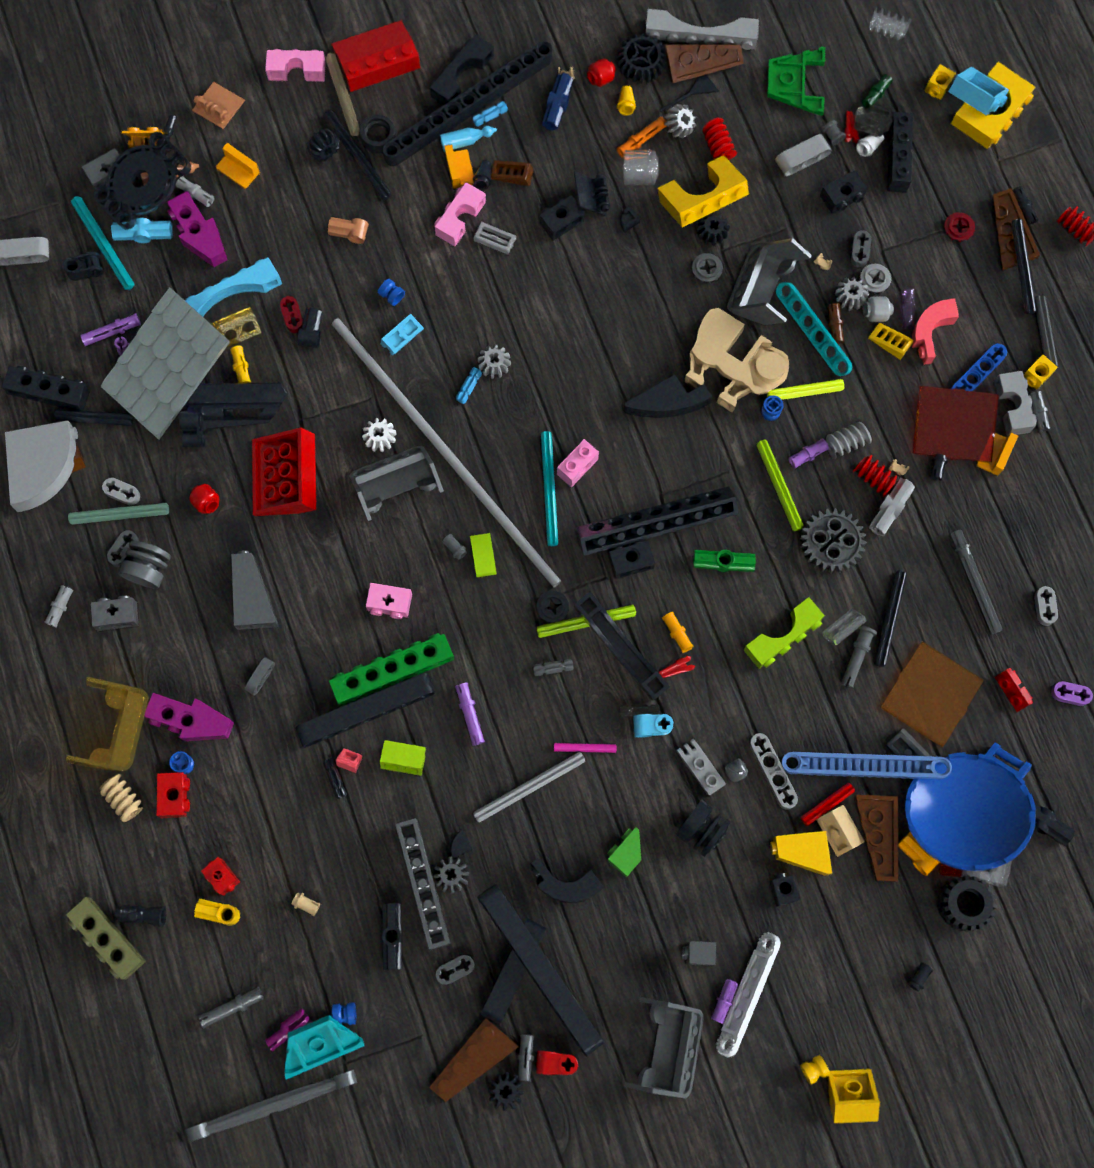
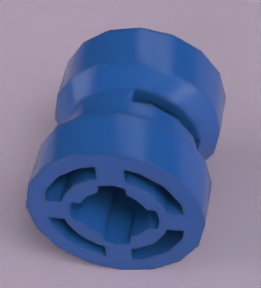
M387 279L379 287L378 294L383 298L386 297L388 302L395 306L402 300L405 291L401 287L395 286L394 281Z
M778 396L767 397L761 409L762 416L769 421L778 419L783 409V401Z
M180 751L170 757L169 765L175 772H183L187 775L194 768V760L187 753Z
M355 1002L347 1003L345 1006L333 1004L332 1018L341 1024H356Z

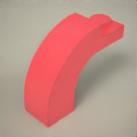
M955 299L942 300L931 305L923 312L912 333V340H914L912 348L919 347L918 353L919 357L923 360V365L931 364L936 357L932 341V330L939 326L953 325L959 317Z

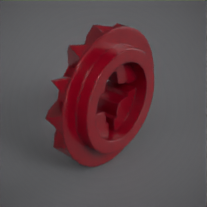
M959 212L951 214L946 219L944 228L946 235H949L951 240L955 239L961 242L963 240L967 241L974 234L975 223L969 215ZM958 222L960 227L963 228L960 233L958 231V228H955Z

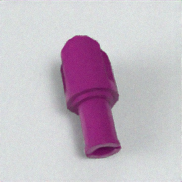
M302 1008L281 1023L280 1030L265 1039L266 1044L272 1051L287 1041L289 1032L313 1022L309 1020L310 1018L307 1014H304L305 1011Z

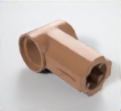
M331 217L328 224V235L348 238L353 243L363 244L368 222L359 218H354L350 221Z

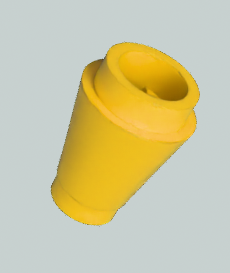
M623 86L621 88L617 108L622 115H631L636 108L633 91L630 86Z

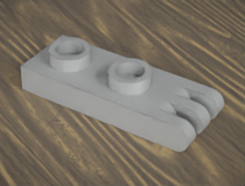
M691 739L690 743L694 747L693 749L686 743L683 745L687 752L686 754H684L681 748H678L676 751L709 797L725 786L726 783L695 739Z

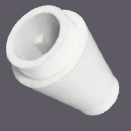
M876 131L860 139L856 146L858 153L863 157L872 155L884 140L883 134Z

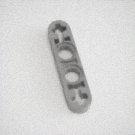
M761 733L755 734L750 740V748L780 807L787 810L792 809L798 802L797 794L768 737ZM756 738L760 741L763 740L764 744L762 747L764 751L769 749L770 752H766L760 757L758 753H761L762 750L760 746L754 745ZM767 756L774 759V766L771 768L763 764V759ZM775 775L783 777L784 784L782 786L774 785L772 780ZM787 786L789 790H786L785 793L788 797L792 796L791 805L784 803L783 799L785 796L783 792L778 794L777 791Z

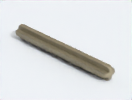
M328 53L325 59L350 135L358 136L360 134V126L336 54Z

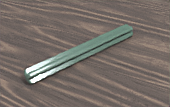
M167 503L73 512L68 514V520L73 525L169 514V505Z

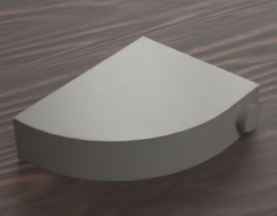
M69 421L5 432L10 505L17 512L30 510L45 503L56 495L69 479L74 468V456H76L75 439H78L77 429Z

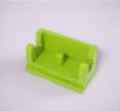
M385 740L380 759L381 769L422 776L426 747Z

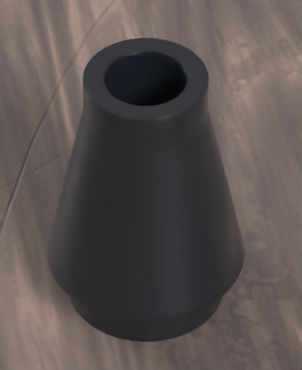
M488 160L480 162L473 177L474 186L481 190L487 189L491 185L492 164Z

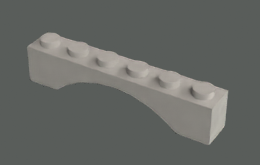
M648 9L645 37L650 34L651 39L657 37V40L681 42L690 45L739 44L742 49L750 50L756 48L759 19L739 18L723 26L699 27L684 23L665 10Z

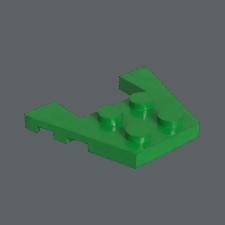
M820 47L818 50L811 52L810 50L803 51L802 54L794 56L790 54L769 59L767 97L823 116L824 97L805 96V65L824 66L825 47Z

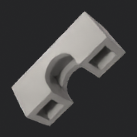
M1023 371L999 374L994 381L998 400L1010 399L1016 406V410L1008 411L1003 417L1006 435L1008 436L1010 433L1016 435L1030 433L1034 429L1037 420L1035 414L1032 413V399L1030 395L1028 396V382L1026 377L1023 376Z

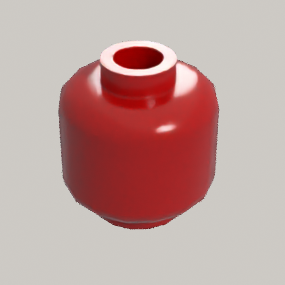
M600 59L589 66L587 72L588 80L592 85L602 87L614 80L616 68L607 59Z
M201 484L192 489L189 500L197 511L207 514L214 512L218 508L220 497L211 486Z

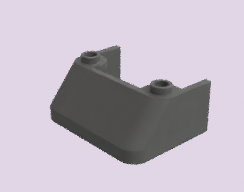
M793 238L753 246L747 254L727 304L728 310L737 316L762 325L785 323L787 319L769 304L780 276L789 274L794 270L796 261L811 259L812 255Z
M416 446L354 470L349 475L368 521L372 520L370 513L379 511L382 506L381 501L416 487L424 491H431L437 487L440 493L444 491L434 463L423 446Z
M640 997V1002L652 1004L650 1008L651 1020L659 1024L651 1068H644L639 1073L638 1084L625 1082L624 1087L654 1094L687 1098L693 1086L703 1026V1013L700 1009Z

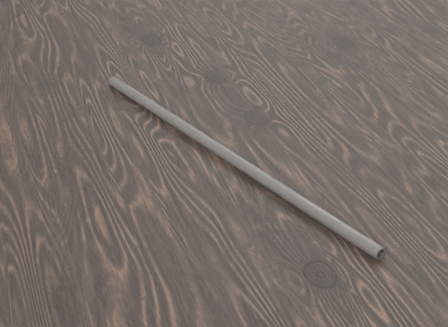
M339 318L335 319L332 322V326L553 587L560 584L561 580L343 322Z

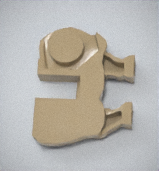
M720 308L711 309L702 320L697 340L690 351V371L685 376V383L696 389L704 383V370H707L708 367L716 368L723 377L731 380V383L725 387L724 392L719 395L717 403L733 412L737 400L751 392L758 395L765 394L783 384L789 371V360L783 351L772 347V342L762 335L742 362L730 355L728 352L743 332L745 324Z

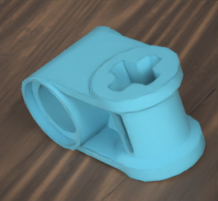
M641 714L633 716L634 737L667 735L673 728V719L667 714ZM661 720H665V723L669 724L665 730L662 729V726H658V724H661Z

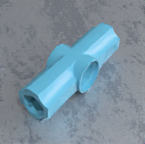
M137 218L134 227L129 230H124L116 222H113L111 225L113 240H134L138 243H148L151 239H172L173 237L171 221H150L146 218Z

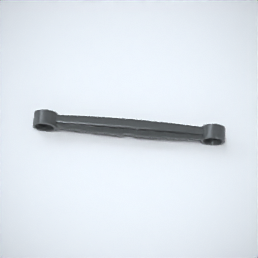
M354 1069L185 1129L188 1143L210 1134L266 1117L270 1113L286 1110L336 1089L338 1090L357 1083Z

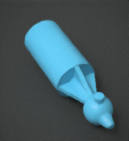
M485 126L482 130L468 127L441 134L440 141L443 151L445 152V146L452 145L453 149L473 145L482 136L491 137L497 129L490 126Z

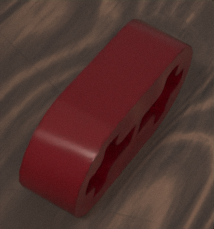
M286 296L280 302L284 321L288 331L298 333L299 329L303 326L301 312L296 299L292 296ZM287 303H291L292 312H289ZM295 317V320L297 322V326L293 327L291 318Z

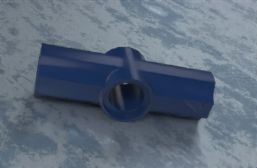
M558 74L553 91L549 93L547 109L542 122V126L547 130H558L563 112H566L569 93L573 84V78L569 74Z

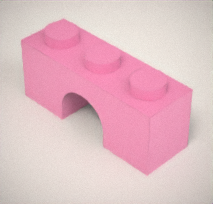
M280 49L267 50L266 73L268 80L287 81V75L291 69L301 68L303 69L306 81H324V52L318 50L300 51L297 49L292 51Z
M465 183L462 188H458L455 199L452 203L449 202L447 204L445 213L442 217H438L434 224L436 236L456 246L465 233V223L457 217L463 213H469L476 217L486 203L485 193L468 183Z

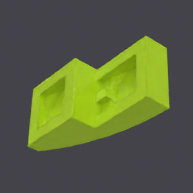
M490 533L470 536L476 577L496 575Z

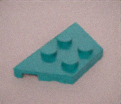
M329 1015L288 1033L285 1078L287 1080L364 1046V1041Z

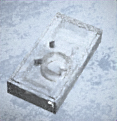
M852 608L824 630L822 635L834 645H838L867 620L864 615Z

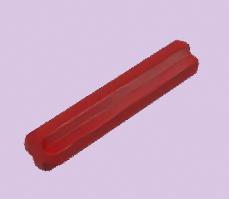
M850 783L845 784L801 816L802 822L809 826L854 793V787Z

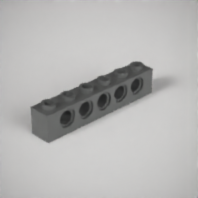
M414 818L397 823L395 825L429 950L451 945L418 821Z

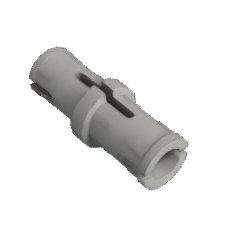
M183 176L180 177V180H177L176 187L184 192L188 191L192 199L200 201L206 207L210 206L209 203H213L214 196L202 190L198 184L194 185Z
M61 585L55 601L51 602L52 607L44 621L45 624L57 628L63 611L66 612V605L73 593L71 588H65V586Z

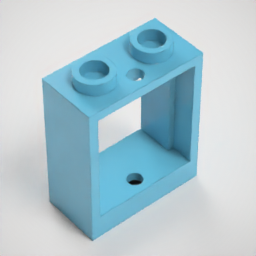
M970 67L957 75L949 93L983 114L988 115L1005 104L1008 99L1006 95L1009 89L975 68Z

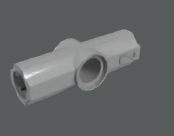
M900 478L891 494L887 495L879 508L880 511L869 526L873 533L884 536L894 519L898 518L905 507V502L914 491L915 486L911 481Z

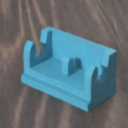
M410 314L381 339L380 344L384 348L387 347L390 351L389 353L394 355L424 328Z

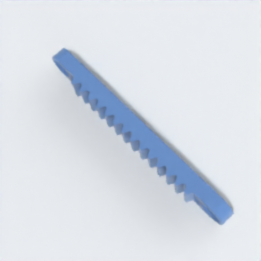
M789 752L784 755L781 763L785 772L789 774L818 776L944 779L952 771V765L948 759L931 756ZM793 757L797 759L798 766L794 769L789 768L786 765L788 758ZM941 762L946 765L947 770L944 774L936 772V763Z

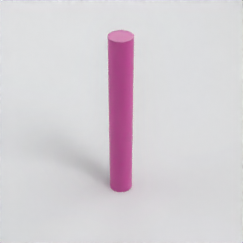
M554 743V751L616 753L617 748L616 744Z

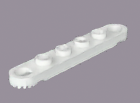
M771 932L764 933L758 939L760 941L757 943V948L751 956L732 1002L733 1006L730 1007L725 1019L720 1038L717 1039L716 1049L725 1057H731L736 1054L779 950L780 940ZM772 939L771 947L766 949V943ZM728 1040H731V1046H729L730 1049L728 1048V1050H725V1043Z

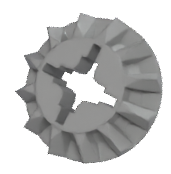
M870 264L862 270L860 280L862 279L863 281L862 285H867V292L872 291L876 294L884 292L889 287L891 274L883 265ZM879 274L878 281L872 284V279Z

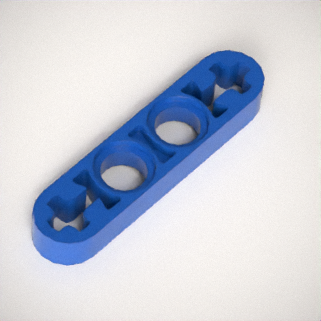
M1002 344L991 346L953 385L949 391L950 398L958 403L964 401L1007 356L1006 347ZM1000 351V355L992 360L991 357L994 353ZM980 363H987L990 369L988 371L982 370ZM967 376H975L977 379V383H969L967 381ZM964 385L966 388L962 394L956 395V391H959Z

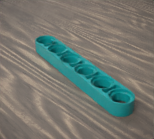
M789 282L780 283L776 288V295L831 370L838 376L848 375L852 370V363L796 287ZM784 286H788L790 289L787 297L782 294ZM795 301L801 303V309L798 312L793 309ZM806 316L812 318V324L809 327L804 324ZM818 331H821L824 335L821 342H818L815 338ZM830 346L835 349L833 357L827 355V348ZM841 361L847 366L846 371L843 373L838 370V364Z

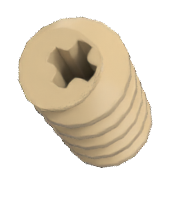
M118 774L109 778L101 785L100 794L106 796V802H111L110 807L116 809L115 813L118 816L122 815L121 821L127 822L142 811L143 807H138L142 801H133L136 794L128 795L131 787L124 789L123 786L126 784V781L118 782L121 778V775Z

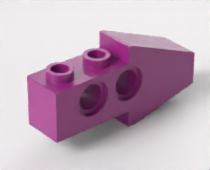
M188 191L167 202L170 208L167 211L173 221L177 220L179 223L176 226L181 234L179 238L184 247L213 267L228 260L213 217L205 221ZM195 230H199L198 233L192 234Z
M155 693L152 694L144 713V717L149 720L148 723L153 726L160 727L161 724L168 726L167 730L179 734L181 731L179 738L183 741L228 739L234 722L198 699H194L192 706ZM173 710L172 718L166 720L165 713ZM187 717H192V724L184 726V720Z

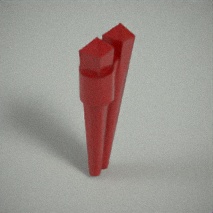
M846 111L845 142H850L852 138L854 143H858L860 139L852 111Z
M686 656L676 660L675 663L658 673L665 678L694 670L695 666L692 664L687 666L686 662H689L691 657Z

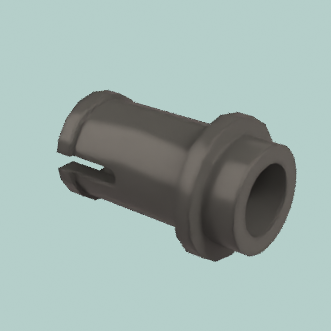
M452 534L443 539L442 543L452 552L453 558L460 560L467 554L466 547L461 546Z

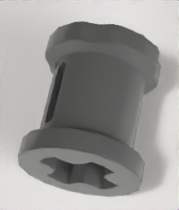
M836 120L828 122L822 128V132L826 133L830 138L832 146L839 144L846 137V134L842 133L837 126Z

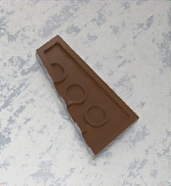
M739 44L664 45L672 83L744 64L741 45Z
M1012 188L993 194L992 200L1002 271L1017 266L1011 226L1012 220L1022 219L1029 261L1039 258L1040 253Z

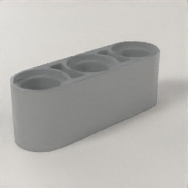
M818 134L780 153L775 161L783 174L790 176L824 159L831 153L832 149L823 135Z
M44 237L0 240V266L40 263L49 260V240Z

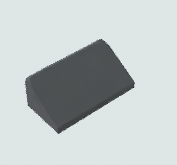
M904 728L886 744L896 755L930 756Z

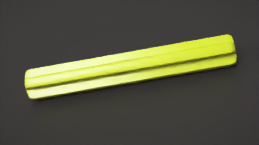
M838 379L773 389L767 393V397L774 395L783 400L844 390V381Z

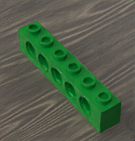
M437 633L428 637L429 640L425 642H414L409 645L410 648L403 651L402 649L394 650L386 658L377 657L371 661V664L363 666V664L352 668V671L344 674V672L334 675L333 679L329 680L339 706H344L453 661L454 655L445 634L440 635ZM427 649L435 650V654L432 657L424 655ZM409 656L416 658V662L412 665L405 663L406 658ZM390 664L397 666L396 671L393 673L386 671L387 666ZM370 672L378 674L377 678L373 681L367 679V675ZM351 680H357L358 686L351 689L348 688V683Z

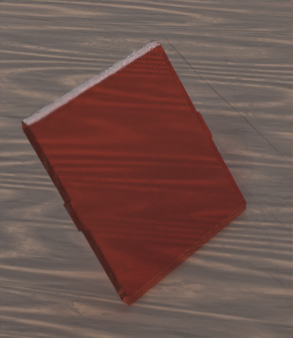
M919 386L912 453L926 456L942 454L951 460L992 462L999 395L955 388Z

